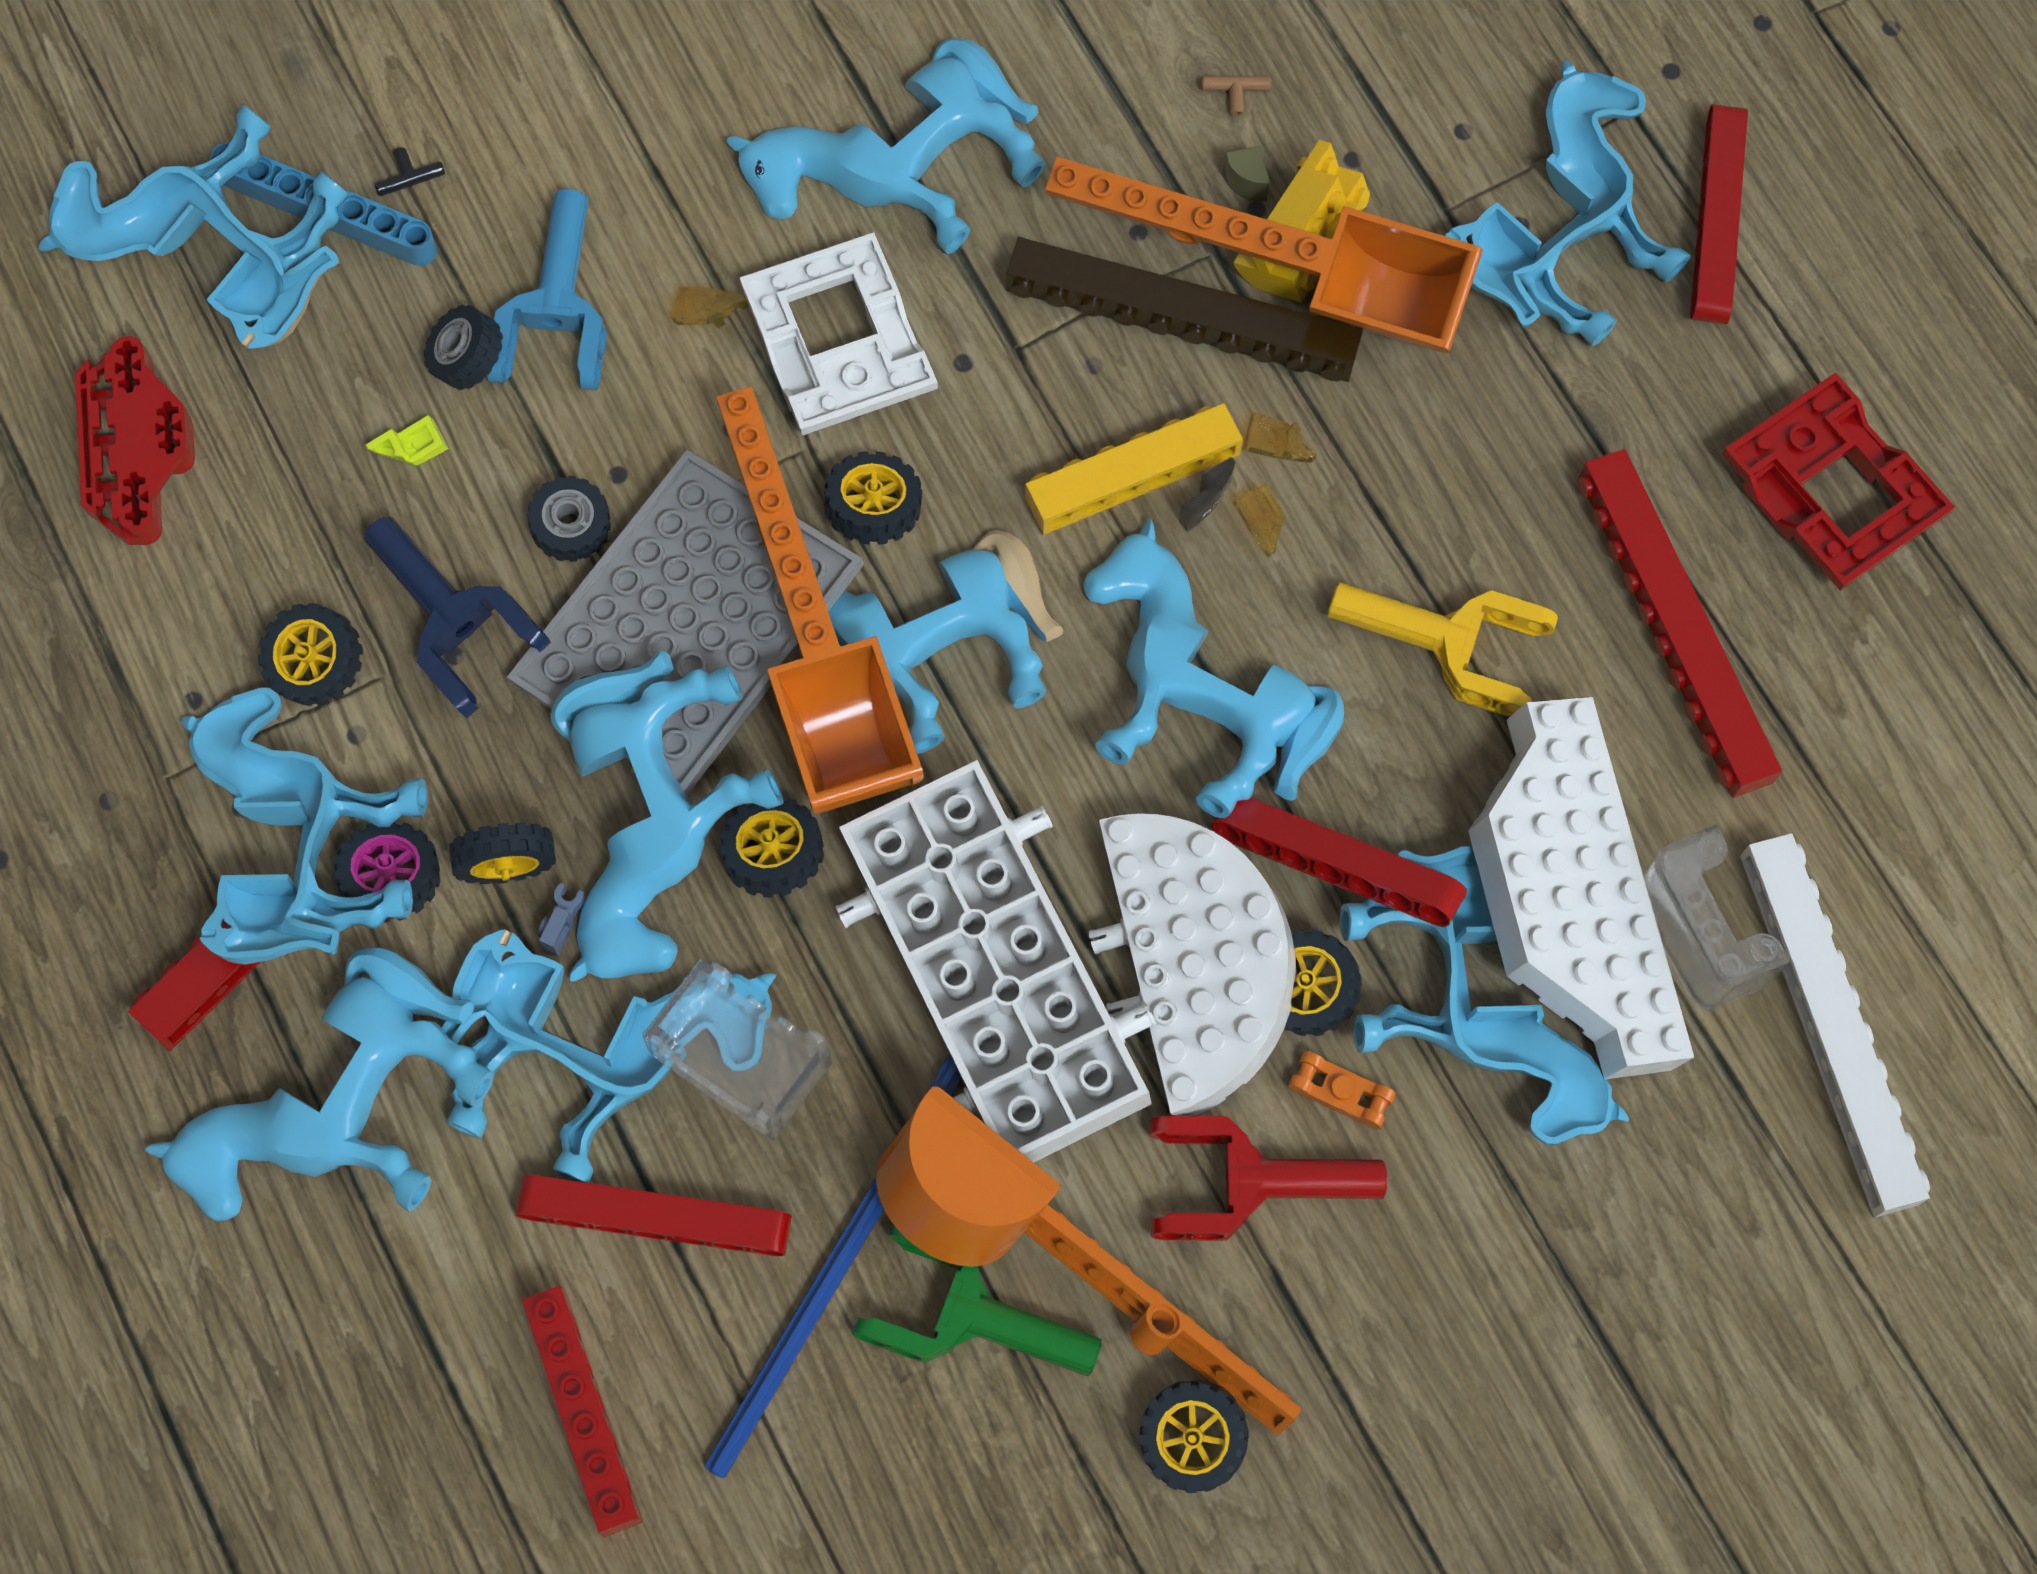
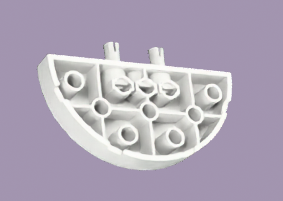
M1128 814L1100 819L1099 823L1123 918H1121L1120 923L1096 930H1089V938L1093 939L1091 945L1095 954L1128 945L1140 986L1138 996L1107 1003L1106 1008L1108 1012H1111L1109 1016L1112 1015L1115 1018L1140 1006L1143 1002L1149 1007L1148 1011L1152 1013L1156 1022L1155 1026H1150V1031L1170 1113L1173 1116H1196L1217 1106L1243 1083L1246 1084L1263 1066L1274 1050L1285 1028L1292 1005L1291 998L1296 978L1295 949L1292 933L1285 912L1265 878L1245 854L1217 833L1187 820L1159 814Z

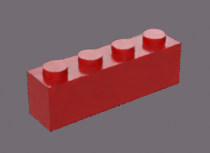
M224 920L222 921V928H231ZM199 935L192 942L190 951L180 961H174L169 964L163 971L162 978L151 989H145L134 999L133 1007L128 1013L166 1049L171 1051L260 962L245 965L228 962L211 952L201 942V935Z

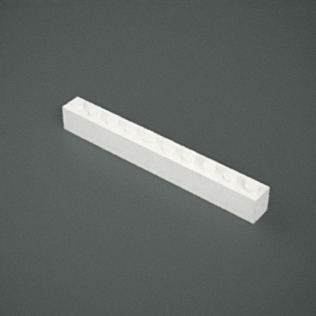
M1792 833L1749 844L1740 855L1873 1217L1876 1218L1918 1206L1930 1198L1928 1194L1930 1191L1929 1181L1925 1172L1919 1170L1916 1163L1914 1141L1911 1135L1904 1131L1900 1120V1104L1897 1098L1890 1094L1886 1083V1067L1883 1061L1876 1057L1872 1046L1874 1041L1873 1033L1869 1024L1862 1020L1858 1009L1860 1006L1858 993L1854 986L1849 985L1845 974V958L1842 952L1835 948L1831 937L1833 934L1831 921L1826 914H1822L1818 903V887L1813 879H1809L1804 866L1806 864L1804 850L1800 844H1796Z

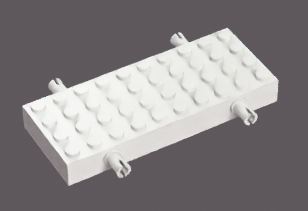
M978 760L839 827L868 887L865 888V893L840 905H836L835 908L845 928L874 913H877L878 916L882 914L966 1085L963 1088L964 1093L954 1097V1099L972 1114H976L977 1117L981 1116L987 1126L1034 1163L1151 1105L1149 1091L1124 1044L1126 1043V1038L1150 1026H1155L1156 1022L1152 1013L1148 1011L1149 1007L1145 1002L1115 1018L1112 1015L1109 1016L1022 847V841L1053 827L1048 814L1045 813L1046 810L1041 805L1039 808L1014 820H1011L1010 817L1007 818Z

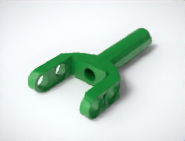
M892 1224L888 1237L899 1243L903 1250L958 1269L935 1328L936 1340L878 1318H857L851 1333L854 1337L922 1363L932 1361L951 1352L956 1346L975 1337H980L1088 1377L1090 1373H1093L1102 1347L1101 1338L991 1299L979 1275L978 1267L958 1266L934 1258L912 1244Z

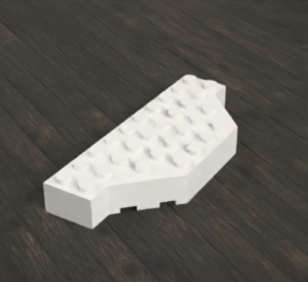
M1593 697L1527 702L1507 719L1516 755L1503 779L1498 782L1485 803L1486 806L1480 816L1474 821L1468 831L1506 976L1517 985L1524 984L1539 995L1538 1000L1561 1018L1567 1016L1583 1028L1582 1033L1595 1044L1604 1080L1672 1071L1693 1059L1694 1054Z

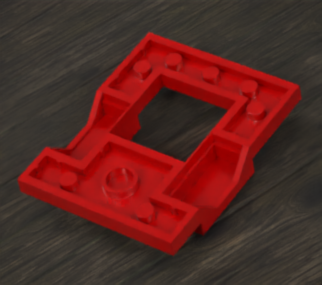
M1836 372L1734 441L1722 453L1723 457L1745 481L1741 488L1788 542L1795 538L1840 591L1951 514L1955 508L1906 451L1886 445L1869 426L1861 400ZM1845 455L1871 484L1878 480L1897 502L1895 506L1849 538L1802 486Z

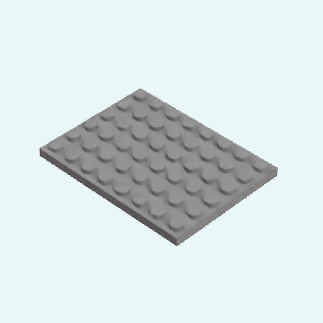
M686 450L544 629L543 632L550 639L551 643L542 652L530 647L507 678L510 683L552 710L556 699L563 689L576 680L600 673L624 671L640 667L650 661L659 650L666 651L669 654L674 667L672 672L661 681L675 682L684 678L688 672L701 668L711 674L715 670L728 665L739 683L743 699L727 706L715 700L689 704L677 710L666 719L661 728L664 756L673 776L688 796L771 687L767 669L790 662L799 650L768 553L764 548L758 530L755 514L745 485L689 450ZM797 518L825 604L829 611L863 567V559Z

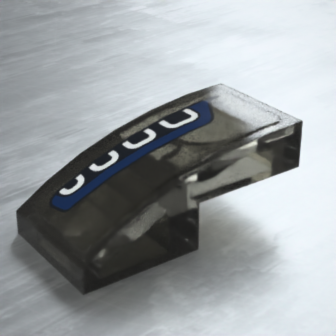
M1232 457L1202 475L1200 494L1181 506L1179 522L1187 532L1203 521L1225 495L1234 474L1236 462Z

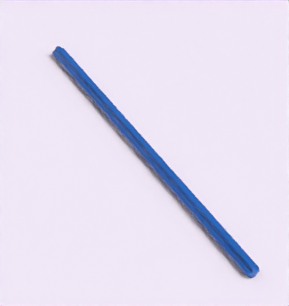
M950 1053L927 1092L932 1087H939L951 1096L962 1077ZM876 1177L706 1461L705 1468L717 1477L724 1478L727 1476L882 1214L884 1208L878 1195Z

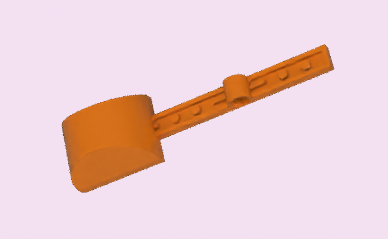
M1058 156L1055 159L1045 188L1047 195L1163 229L1170 237L1184 243L1199 244L1202 241L1318 276L1320 278L1310 305V312L1340 323L1363 328L1364 331L1446 354L1450 352L1483 249L1479 246L1343 206L1333 239Z
M752 386L716 396L755 514L758 530L764 548L768 553L802 655V659L769 668L767 672L813 812L821 814L906 786L918 784L924 778L923 770L877 636L841 647L839 645Z
M932 1087L927 1092L911 1117L881 1156L876 1172V1185L881 1204L892 1223L905 1238L920 1250L941 1261L958 1266L977 1267L991 1264L1002 1258L1022 1234L1026 1233L1134 1320L1130 1329V1337L1132 1343L1140 1352L1146 1355H1158L1166 1348H1169L1208 1381L1220 1386L1225 1392H1229L1236 1399L1238 1405L1277 1436L1296 1420L1302 1408L1293 1402L1288 1394L1278 1390L1263 1378L1253 1366L1246 1364L1232 1353L1222 1341L1212 1337L1197 1325L1192 1317L1182 1313L1167 1301L1158 1290L1150 1287L1136 1276L1127 1265L1119 1262L1101 1248L1096 1240L1086 1236L1071 1224L1065 1215L1055 1211L1048 1205L1062 1187L1060 1183L939 1087Z

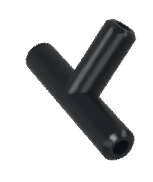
M398 147L393 151V156L401 175L375 183V188L379 196H384L445 175V170L440 161L414 170L406 148Z

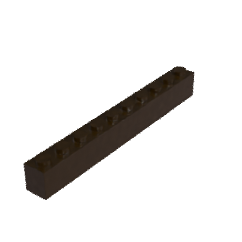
M1022 237L1017 238L1006 271V290L1018 297H1033L1044 300L1054 307L1066 306L1080 310L1088 316L1095 317L1100 315L1114 319L1122 325L1141 326L1148 328L1155 334H1170L1181 337L1192 344H1208L1218 347L1226 353L1237 352L1252 356L1259 362H1275L1286 365L1289 369L1296 372L1308 371L1322 375V377L1330 381L1342 380L1349 382L1363 333V328Z

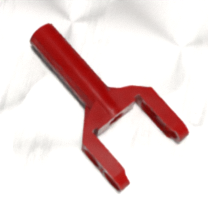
M1157 1116L1149 1120L1150 1137L1160 1139L1166 1144H1227L1225 1150L1226 1213H1168L1164 1217L1151 1220V1237L1154 1239L1227 1241L1267 1198L1384 1199L1387 1192V1168L1383 1160L1266 1159L1251 1144L1248 1135L1228 1116Z

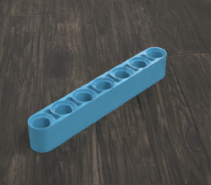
M230 143L217 145L212 150L211 160L220 155ZM260 154L261 158L255 166L240 171L224 184L227 188L303 219L313 198L312 183L316 177ZM298 189L297 191H295V192H293V193H289V192L292 191V190ZM346 190L349 193L348 197L337 207L340 217L339 222L334 228L329 230L413 265H428L436 258L437 246L428 224ZM355 215H361L356 219H351ZM386 228H392L388 232H382ZM418 241H424V242H423L422 244H420V245H413L414 243H416V242H418Z

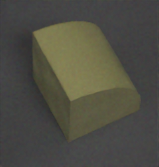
M1260 146L1226 152L1223 172L1230 188L1245 199L1267 201L1270 181Z

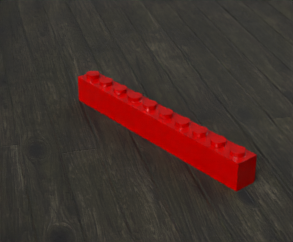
M1626 449L1585 462L1578 477L1580 493L1584 498L1589 499L1593 507L1595 524L1600 530L1603 529L1607 536L1609 553L1614 561H1619L1624 572V584L1630 593H1634L1639 603V615L1645 625L1649 624L1655 636L1654 645L1657 653L1661 657H1665L1670 667L1669 675L1673 686L1677 690L1680 689L1686 701L1685 709L1689 719L1697 723L1702 734V746L1708 755H1712L1718 767L1717 776L1723 788H1728L1732 798L1773 784L1783 770Z

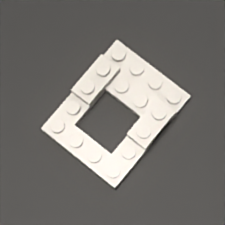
M874 232L740 277V285L764 341L767 356L790 412L792 411L802 436L938 389L936 377L925 351L915 339L907 320L900 292ZM854 280L874 335L810 356L788 302Z

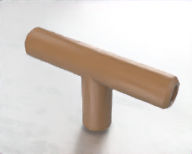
M1203 76L1201 78V89L1229 90L1230 113L1233 116H1241L1244 113L1243 90L1269 91L1271 89V78L1269 76Z

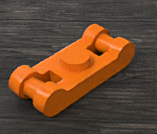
M1303 1051L1299 1060L1301 1067L1297 1075H1292L1288 1087L1294 1092L1374 1129H1381L1385 1120L1383 1113L1387 1105H1392L1396 1092L1387 1086L1375 1084L1330 1063L1314 1052ZM1315 1072L1326 1077L1322 1087L1311 1082ZM1362 1094L1372 1099L1369 1108L1358 1105Z

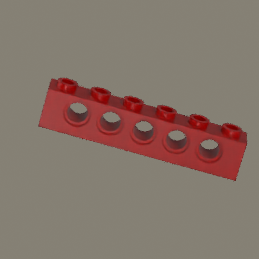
M560 1285L522 1299L598 1533L603 1537H607L643 1523L566 1291Z

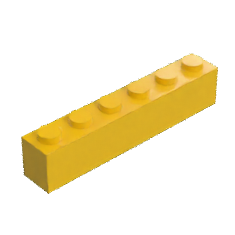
M1225 403L1216 407L1211 405L1205 406L1189 418L1184 420L1173 419L1164 424L1161 429L1152 433L1142 432L1136 434L1127 443L1117 447L1110 445L1102 448L1095 456L1085 460H1072L1065 464L1062 469L1050 474L1043 472L1035 475L1025 484V500L1042 535H1045L1239 456L1241 454L1243 438Z

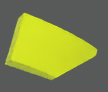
M429 415L399 433L390 429L366 444L368 450L373 453L415 466L449 449L434 419Z

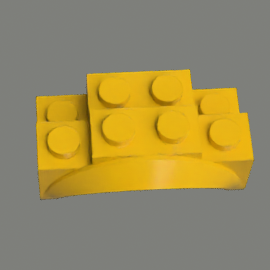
M1319 140L1309 156L1302 157L1297 164L1298 173L1267 220L1333 239L1343 206L1361 211L1366 208L1369 202L1370 192L1364 175L1361 172L1339 167L1332 144ZM1240 253L1233 262L1240 275L1254 287L1302 303L1308 292L1315 287L1320 278Z

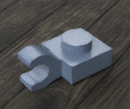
M560 883L554 891V899L558 907L555 906L551 916L546 915L538 930L539 942L543 950L557 957L574 925L573 919L575 914L585 902V895L581 890L577 892L576 897L572 901H565L563 896L566 893L567 887L563 883Z

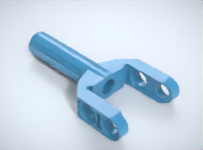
M561 189L554 193L539 288L515 296L495 311L494 320L501 328L500 332L503 335V339L501 340L502 350L499 353V359L494 364L490 374L487 375L489 383L504 384L511 376L519 325L525 324L526 328L582 332L577 367L580 371V386L582 390L597 391L599 388L607 331L605 330L602 317L588 301L580 298L575 292L589 198L580 191Z

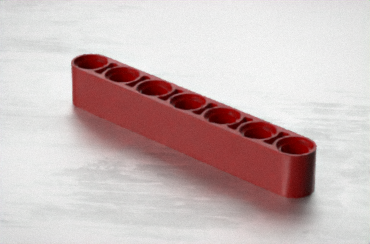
M1712 104L1708 112L1690 308L1691 320L1728 324L1731 316L1748 109Z
M1251 797L1248 800L1237 801L1234 810L1225 819L1215 817L1211 824L1213 832L1233 845L1435 926H1449L1467 894L1464 885L1451 876Z
M537 1175L522 1176L514 1215L518 1218L535 1222L768 1256L786 1255L792 1219L791 1214L777 1210Z

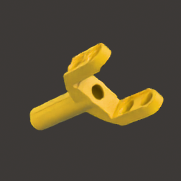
M1341 582L1335 587L1327 612L1328 618L1433 651L1441 665L1443 679L1455 700L1507 717L1512 716L1525 703L1532 702V699L1519 687L1466 671L1482 620L1533 637L1554 633L1558 621L1557 614L1546 607L1493 590L1469 600L1461 609L1443 616Z

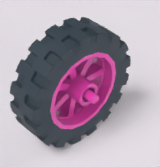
M394 822L390 827H377L371 823L366 825L367 829L363 831L359 829L354 831L350 835L351 839L348 842L343 841L340 845V854L334 858V877L340 897H361L382 890L391 880H399V877L409 878L408 881H410L413 895L411 913L415 912L417 914L423 910L424 903L426 901L431 902L435 896V887H439L440 867L436 850L432 841L428 842L427 835L420 829L415 831L413 825L404 822L402 825ZM390 853H397L400 856L394 859ZM410 859L416 865L415 869L400 868ZM364 865H367L374 869L372 871L360 874ZM377 880L374 888L368 887L364 884L370 881ZM388 917L383 923L390 922V919L394 918Z

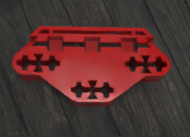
M125 336L119 338L110 346L109 353H103V359L95 367H93L88 359L75 372L81 506L88 515L126 544L149 545L157 541L162 534L160 491L172 474L186 473L194 465V431L192 420L182 402L154 375L152 360L141 341L133 336ZM132 364V366L134 367V369L131 370V368L129 367V365ZM104 374L107 383L112 382V389L97 391L99 377ZM101 410H106L108 428H115L114 435L99 436V430L102 429ZM172 424V426L174 427V429L171 430V428L169 427V425ZM174 440H175V442H176V444H177L176 447H174V445H173V443H172V441H174ZM103 456H109V472L111 475L117 474V481L101 483V476H104ZM137 494H139L141 500H138V498L136 497ZM105 502H111L113 521H119L122 527L117 526L103 516V509L106 507ZM139 512H142V513H143L144 518H141V515H140Z

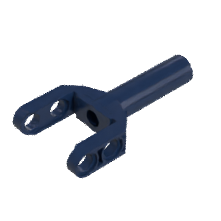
M382 517L373 522L364 534L365 542L428 614L427 623L419 638L417 663L455 708L466 718H469L479 709L476 697L441 656L446 652L448 654L451 653L459 644L472 635L480 625L493 615L491 611L494 608L521 639H525L532 648L542 652L551 643L550 639L508 592L504 591L502 587L475 586L467 590H455L393 517Z

